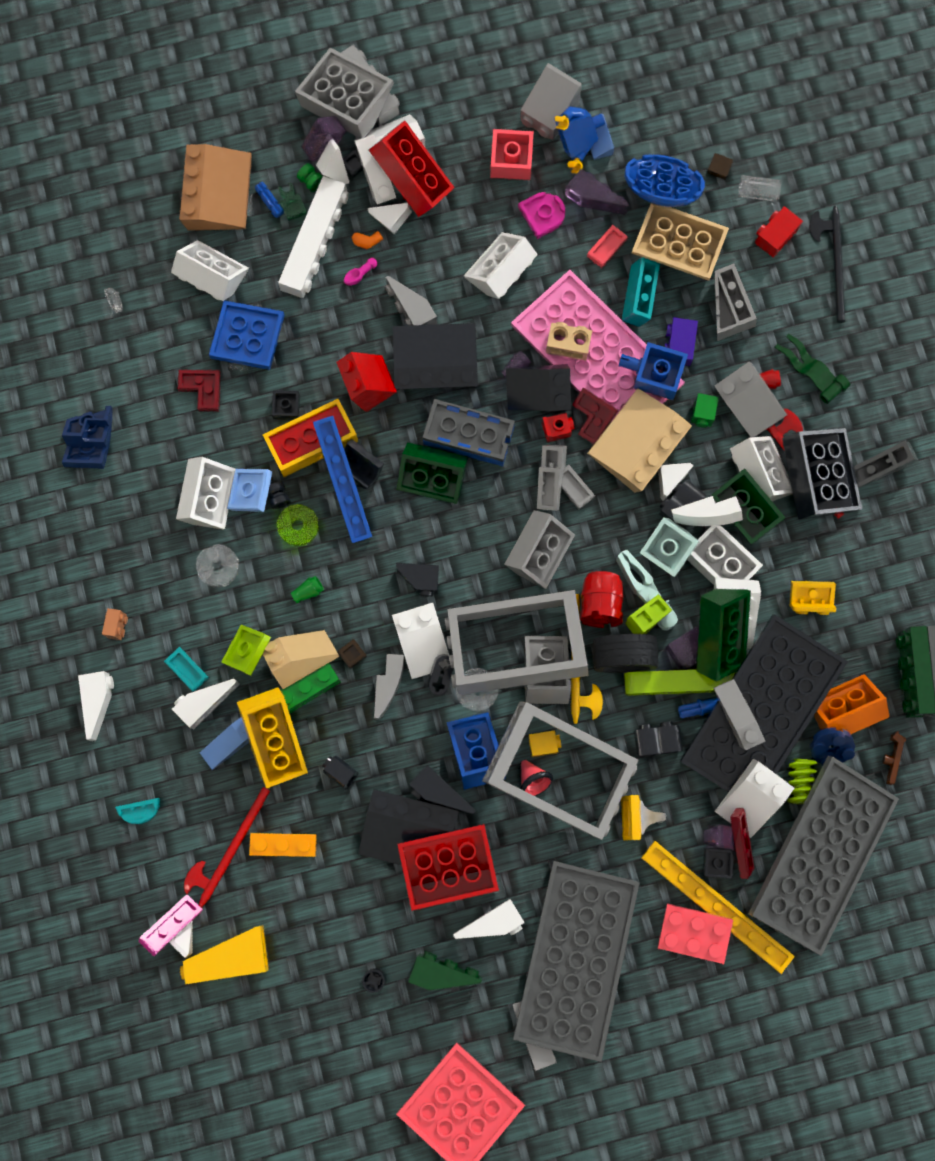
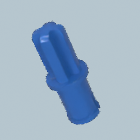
M718 697L703 701L697 699V702L680 705L678 707L680 718L699 714L704 716V713L711 712L718 701Z

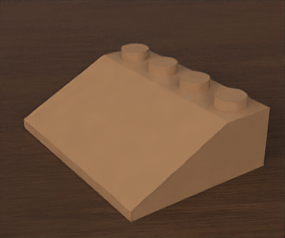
M207 144L186 145L180 221L187 230L246 229L251 153Z

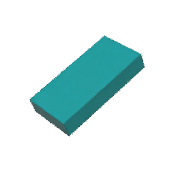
M178 647L164 661L192 692H195L209 679L208 675L181 647Z

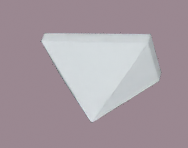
M192 921L169 942L185 958L193 953Z

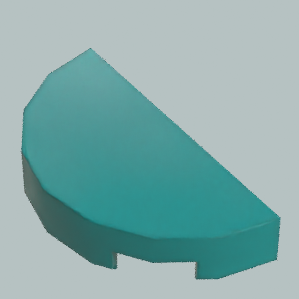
M160 798L121 805L115 808L118 815L124 821L130 824H143L150 821L156 815L160 805Z

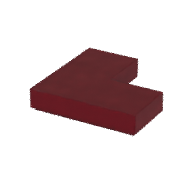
M179 370L178 391L198 392V411L219 412L220 370Z
M582 388L572 406L589 416L578 434L592 444H595L618 412V409L586 388Z

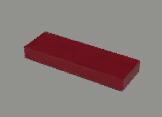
M736 808L730 816L740 877L741 879H748L755 869L745 809Z

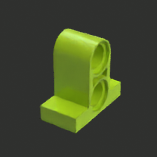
M658 594L631 614L624 624L633 634H646L660 620L667 616L672 609Z

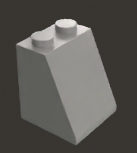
M548 63L521 109L520 120L526 127H532L537 130L541 136L554 140L559 133L558 129H556L554 117L560 116L568 107H578L582 83Z

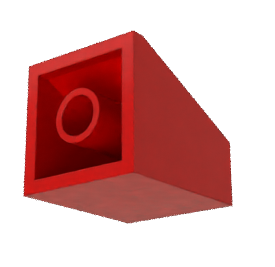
M350 352L336 362L351 400L365 412H368L397 393L382 355Z

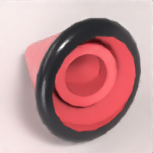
M523 760L521 762L520 789L533 796L546 791L553 782V775L529 761Z

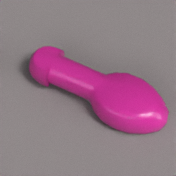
M370 258L359 269L350 270L344 277L345 285L352 286L359 283L364 274L377 266L376 259Z

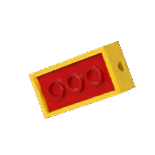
M339 399L263 434L283 477L324 458L313 425L314 421L333 416L343 448L351 439L359 442L357 434Z

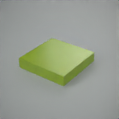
M240 625L221 662L251 676L271 637Z

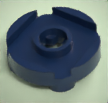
M830 727L820 730L813 736V741L810 743L813 759L821 763L822 766L828 756H832L842 763L851 760L855 756L854 739L851 733L844 729L843 731H836V728Z

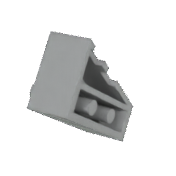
M735 264L716 270L714 280L717 341L755 327L757 318Z

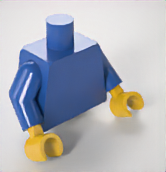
M568 107L560 116H556L554 119L564 151L571 159L573 158V161H569L567 165L573 168L571 173H580L583 168L582 161L594 143L598 141L596 129L604 126L605 121L601 114L592 117L586 109Z

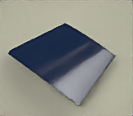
M106 406L105 410L94 414L90 411L82 416H75L66 420L62 437L67 445L62 459L64 467L104 469L111 438L112 406Z

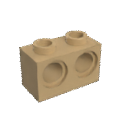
M563 322L551 323L546 353L586 361L592 330H588L584 326H568ZM561 335L564 337V340L557 341L554 337ZM582 339L585 343L578 345L574 341Z

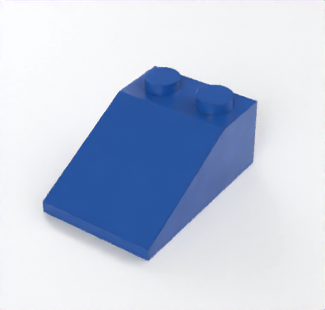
M489 713L447 722L463 789L485 785L486 783L482 782L498 748Z

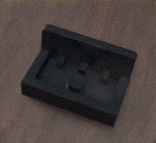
M351 439L346 443L344 451L354 482L362 488L368 489L378 479L384 463Z

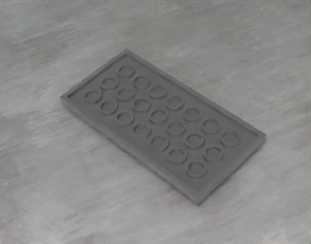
M828 756L748 914L822 956L899 798L836 758Z
M553 861L513 1040L602 1062L640 882Z

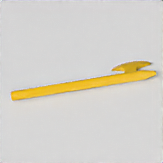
M575 594L580 618V595ZM580 677L571 678V714L573 722L575 724L578 723L580 707L590 708L592 720L597 719L603 706L600 689L597 685L592 684V693L589 696H580Z

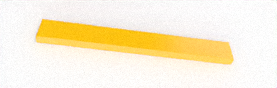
M656 841L651 844L641 857V859L706 913L732 918L731 933L780 974L795 957Z

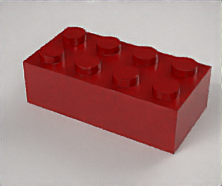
M405 120L369 149V152L418 217L432 209L455 188Z

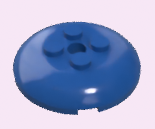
M643 155L642 159L636 160L634 158L629 161L625 169V180L630 189L643 200L659 206L681 207L691 204L700 198L705 188L704 179L698 171L693 172L688 168L689 164L669 156Z

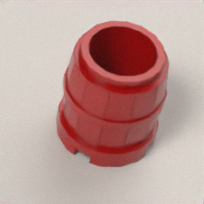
M606 571L588 573L584 579L581 593L582 610L580 611V621L584 625L596 628H604V624H611L610 628L620 626L623 623L621 610L622 602L624 601L623 584L620 576Z

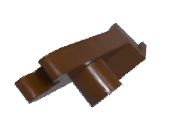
M895 731L889 738L895 743L892 756L885 754L882 760V764L890 766L886 784L889 785L895 784L903 745L907 740L899 734V731Z

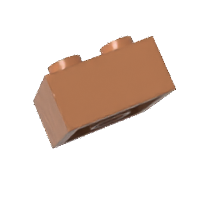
M107 608L102 635L109 639L122 640V637L125 635L124 626L128 621L127 615L121 610Z

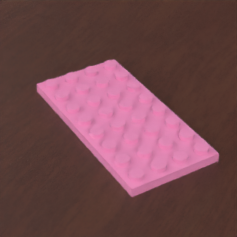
M571 270L565 273L511 322V326L550 365L568 364L570 367V384L578 393H580L582 388H586L618 409L616 415L636 391L633 388L637 378L636 371L618 367L622 354L637 359L643 358L647 345ZM563 322L568 326H584L588 330H592L586 361L546 353L551 323ZM561 335L554 337L557 341L564 340V337ZM582 339L574 341L578 345L585 343ZM680 379V382H679V386H678L677 391H678V390L684 385V383H685L682 379ZM647 393L662 404L668 400L667 398Z

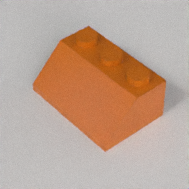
M863 674L830 689L814 717L820 730L834 727L836 731H843L844 729L853 734L889 718L886 697Z

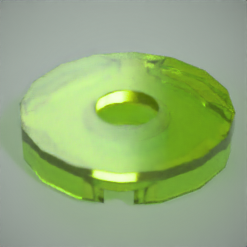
M301 504L290 505L285 508L277 520V531L282 540L289 545H306L318 533L319 522L316 514L312 509ZM301 520L304 525L302 529L294 530L292 528L293 522Z

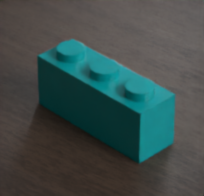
M641 257L631 265L622 315L623 322L640 327L651 319L660 263Z

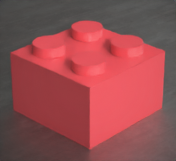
M493 129L490 178L530 180L534 131Z

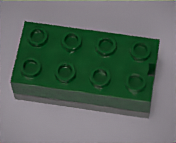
M935 626L909 627L905 631L898 633L896 637V647L900 651L898 668L902 670L900 688L904 692L905 699L902 702L903 712L906 713V718L934 717Z

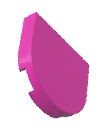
M541 192L518 203V208L537 239L556 230L564 221L565 205L556 195Z

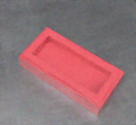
M612 225L587 253V257L603 268L628 240V236Z

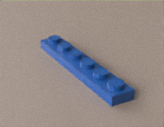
M330 416L314 421L313 425L351 542L355 543L370 538L372 534L334 417Z

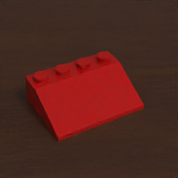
M484 824L398 844L411 911L499 891Z

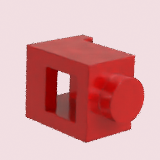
M567 413L542 417V427L546 442L571 437V430H574L572 417L568 418ZM562 423L563 426L558 428L555 424Z

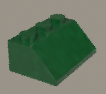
M407 442L402 453L396 490L457 504L468 456Z
M745 468L711 495L716 503L736 496L742 510L743 520L733 524L751 546L785 519V516Z

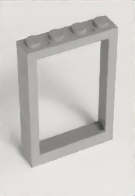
M575 590L448 609L445 626L446 630H450L451 636H447L448 648L452 649L453 655H449L450 667L455 669V674L451 675L453 688L457 687L459 695L589 676ZM564 606L573 660L464 676L458 622Z
M519 702L482 782L578 830L603 840V837L610 830L609 824L612 817L618 813V804L621 798L628 791L627 784L637 771L636 764L638 759L527 702ZM533 716L624 763L596 826L503 781Z

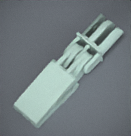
M628 550L622 551L616 561L632 592L645 604L659 594L661 596L653 582L652 576ZM630 568L633 569L640 576L643 585L636 581V579L633 577L630 571ZM672 609L667 616L657 623L662 630L668 631L672 629L678 621L676 613Z

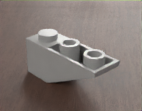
M390 276L386 277L387 285L385 289L390 297L394 296L396 300L394 304L398 312L405 315L406 319L404 321L406 326L437 325V316L427 299Z

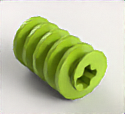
M792 759L795 762L789 763V767L795 771L789 772L788 775L795 779L788 781V784L794 787V790L791 792V795L794 797L788 798L787 802L803 805L812 788L810 783L816 780L810 777V774L817 773V770L811 768V765L817 764V761Z

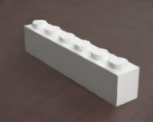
M325 176L322 177L278 282L281 291L300 298H304L306 292L309 293L313 274L316 275L319 270L320 264L318 262L320 257H324L327 250L326 243L333 236L335 221L338 222L341 217L342 210L340 209L348 200L349 192H347L346 183Z

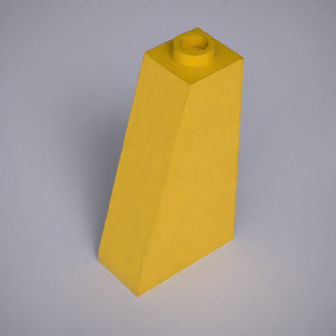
M263 925L250 929L184 960L183 966L180 967L181 978L185 979V984L268 971Z

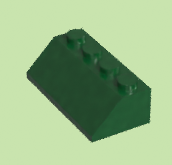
M714 589L701 596L697 672L716 682L736 672L746 657L750 590Z

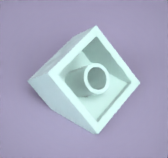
M663 517L640 554L676 577L699 541L674 521Z

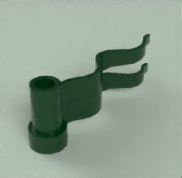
M788 334L786 337L798 349L803 364L791 350L778 344L774 346L788 357L793 368L798 373L806 375L822 392L819 397L824 403H830L840 392H844L850 387V382L845 376L839 374L835 377L823 362L813 359L802 342L792 335Z

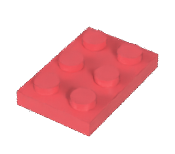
M667 903L658 948L724 964L733 919Z

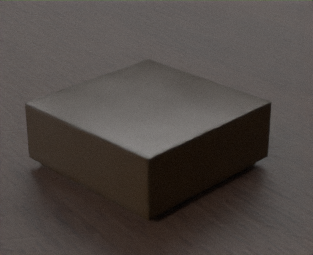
M715 153L707 173L726 180L733 159Z
M354 639L337 651L350 669L367 657Z

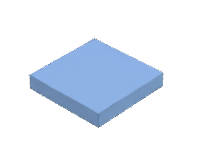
M235 469L227 509L231 511L264 512L272 471L268 469Z

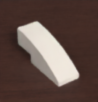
M713 496L672 509L674 522L684 525L717 526L743 520L742 510L736 496L715 503Z

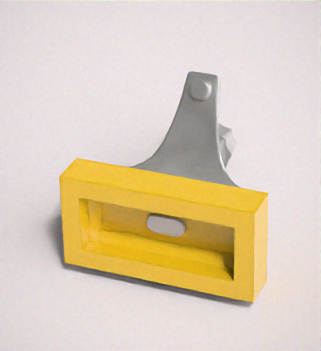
M629 795L621 798L623 840H641V835L644 834L645 829L649 825L656 822L662 823L666 820L665 813L647 809L643 802L640 801L639 795Z

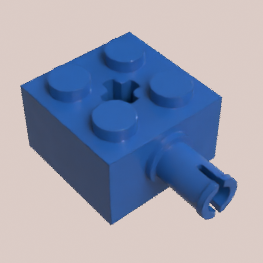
M648 342L643 358L637 359L622 354L618 367L636 371L637 378L634 389L639 388L644 392L673 400L688 354Z

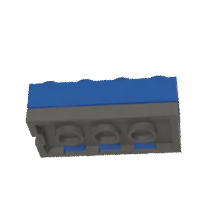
M434 399L423 434V445L503 466L508 451V444L506 443L511 441L515 421Z

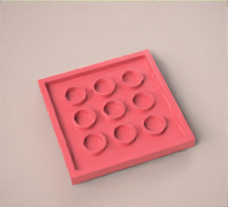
M456 1042L397 1112V1115L446 1161H480L523 1109L525 1104Z

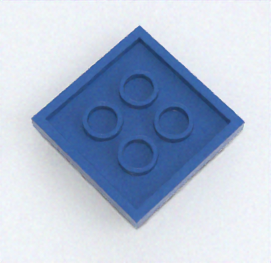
M224 300L209 353L210 359L270 370L284 319V312Z

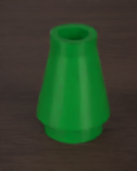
M316 576L309 577L297 589L291 592V596L296 603H299L303 600L319 596L320 592L324 591V588Z

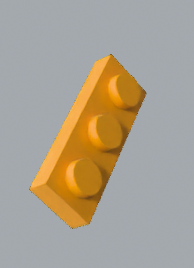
M250 833L249 856L316 857L317 835Z

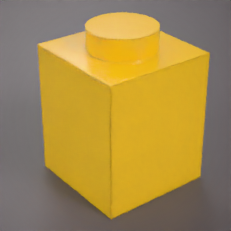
M555 730L528 735L532 757L557 754L558 748H561L560 736L555 735Z

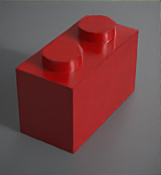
M785 206L779 212L776 210L769 218L770 222L768 225L765 226L763 224L756 232L758 237L755 244L773 258L794 236L803 222Z

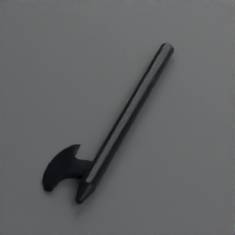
M835 205L832 211V220H822L819 216V210L814 212L810 219V232L816 241L821 242V233L832 231L837 322L843 323L845 322L841 227L840 213Z

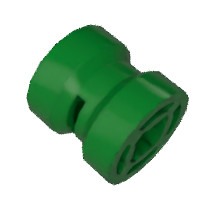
M308 163L299 170L297 179L301 183H305L306 188L310 192L317 191L323 175L317 173L315 167Z

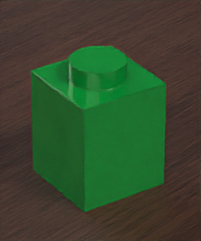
M698 393L694 403L691 423H695L696 426L701 428L711 427L715 420L719 397Z

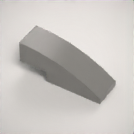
M387 654L386 674L377 675L375 720H380L395 698L404 670V655Z

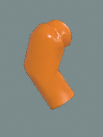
M378 231L371 236H366L359 232L352 235L353 243L364 249H370L383 240Z

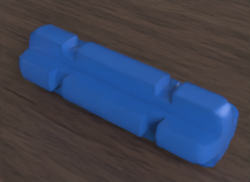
M260 182L256 184V192L261 196L269 210L272 211L271 213L274 217L279 218L284 214L283 208L278 204L270 190L267 189L265 183Z

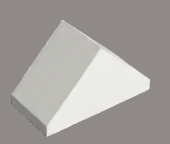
M334 139L329 140L316 166L322 175L348 184L349 179L340 148Z
M408 203L368 208V212L395 234L412 213V208Z
M691 463L662 465L659 468L660 495L663 501L669 497L673 489L687 476L694 465Z

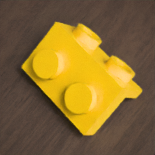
M791 581L789 606L797 614L817 612L820 615H829L830 612H836L834 605L836 584L834 582Z

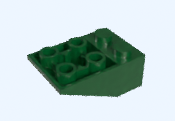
M425 951L424 954H418L408 981L427 990L479 984L482 981V976H479L478 970L466 967V970L457 967L458 963L449 959H445V962L436 959L437 955Z

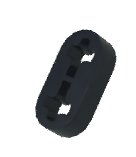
M446 654L438 655L435 658L429 676L428 687L435 695H442L447 691L454 669L450 667L449 656ZM446 659L449 666L444 667L443 673H440L441 666L439 662H443ZM439 676H441L440 681L443 684V687H439L438 690H435V686L432 684L433 682L437 683Z

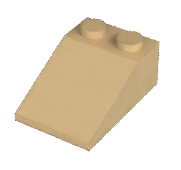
M325 630L279 637L268 642L263 652L271 672L282 689L339 657Z

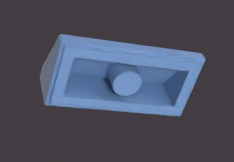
M605 121L604 126L596 129L598 141L590 149L594 160L611 156L614 152V146Z

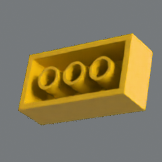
M279 687L236 702L266 789L308 773L285 698Z

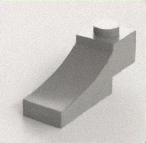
M542 446V461L538 476L537 509L559 510L564 468L566 467L567 446Z

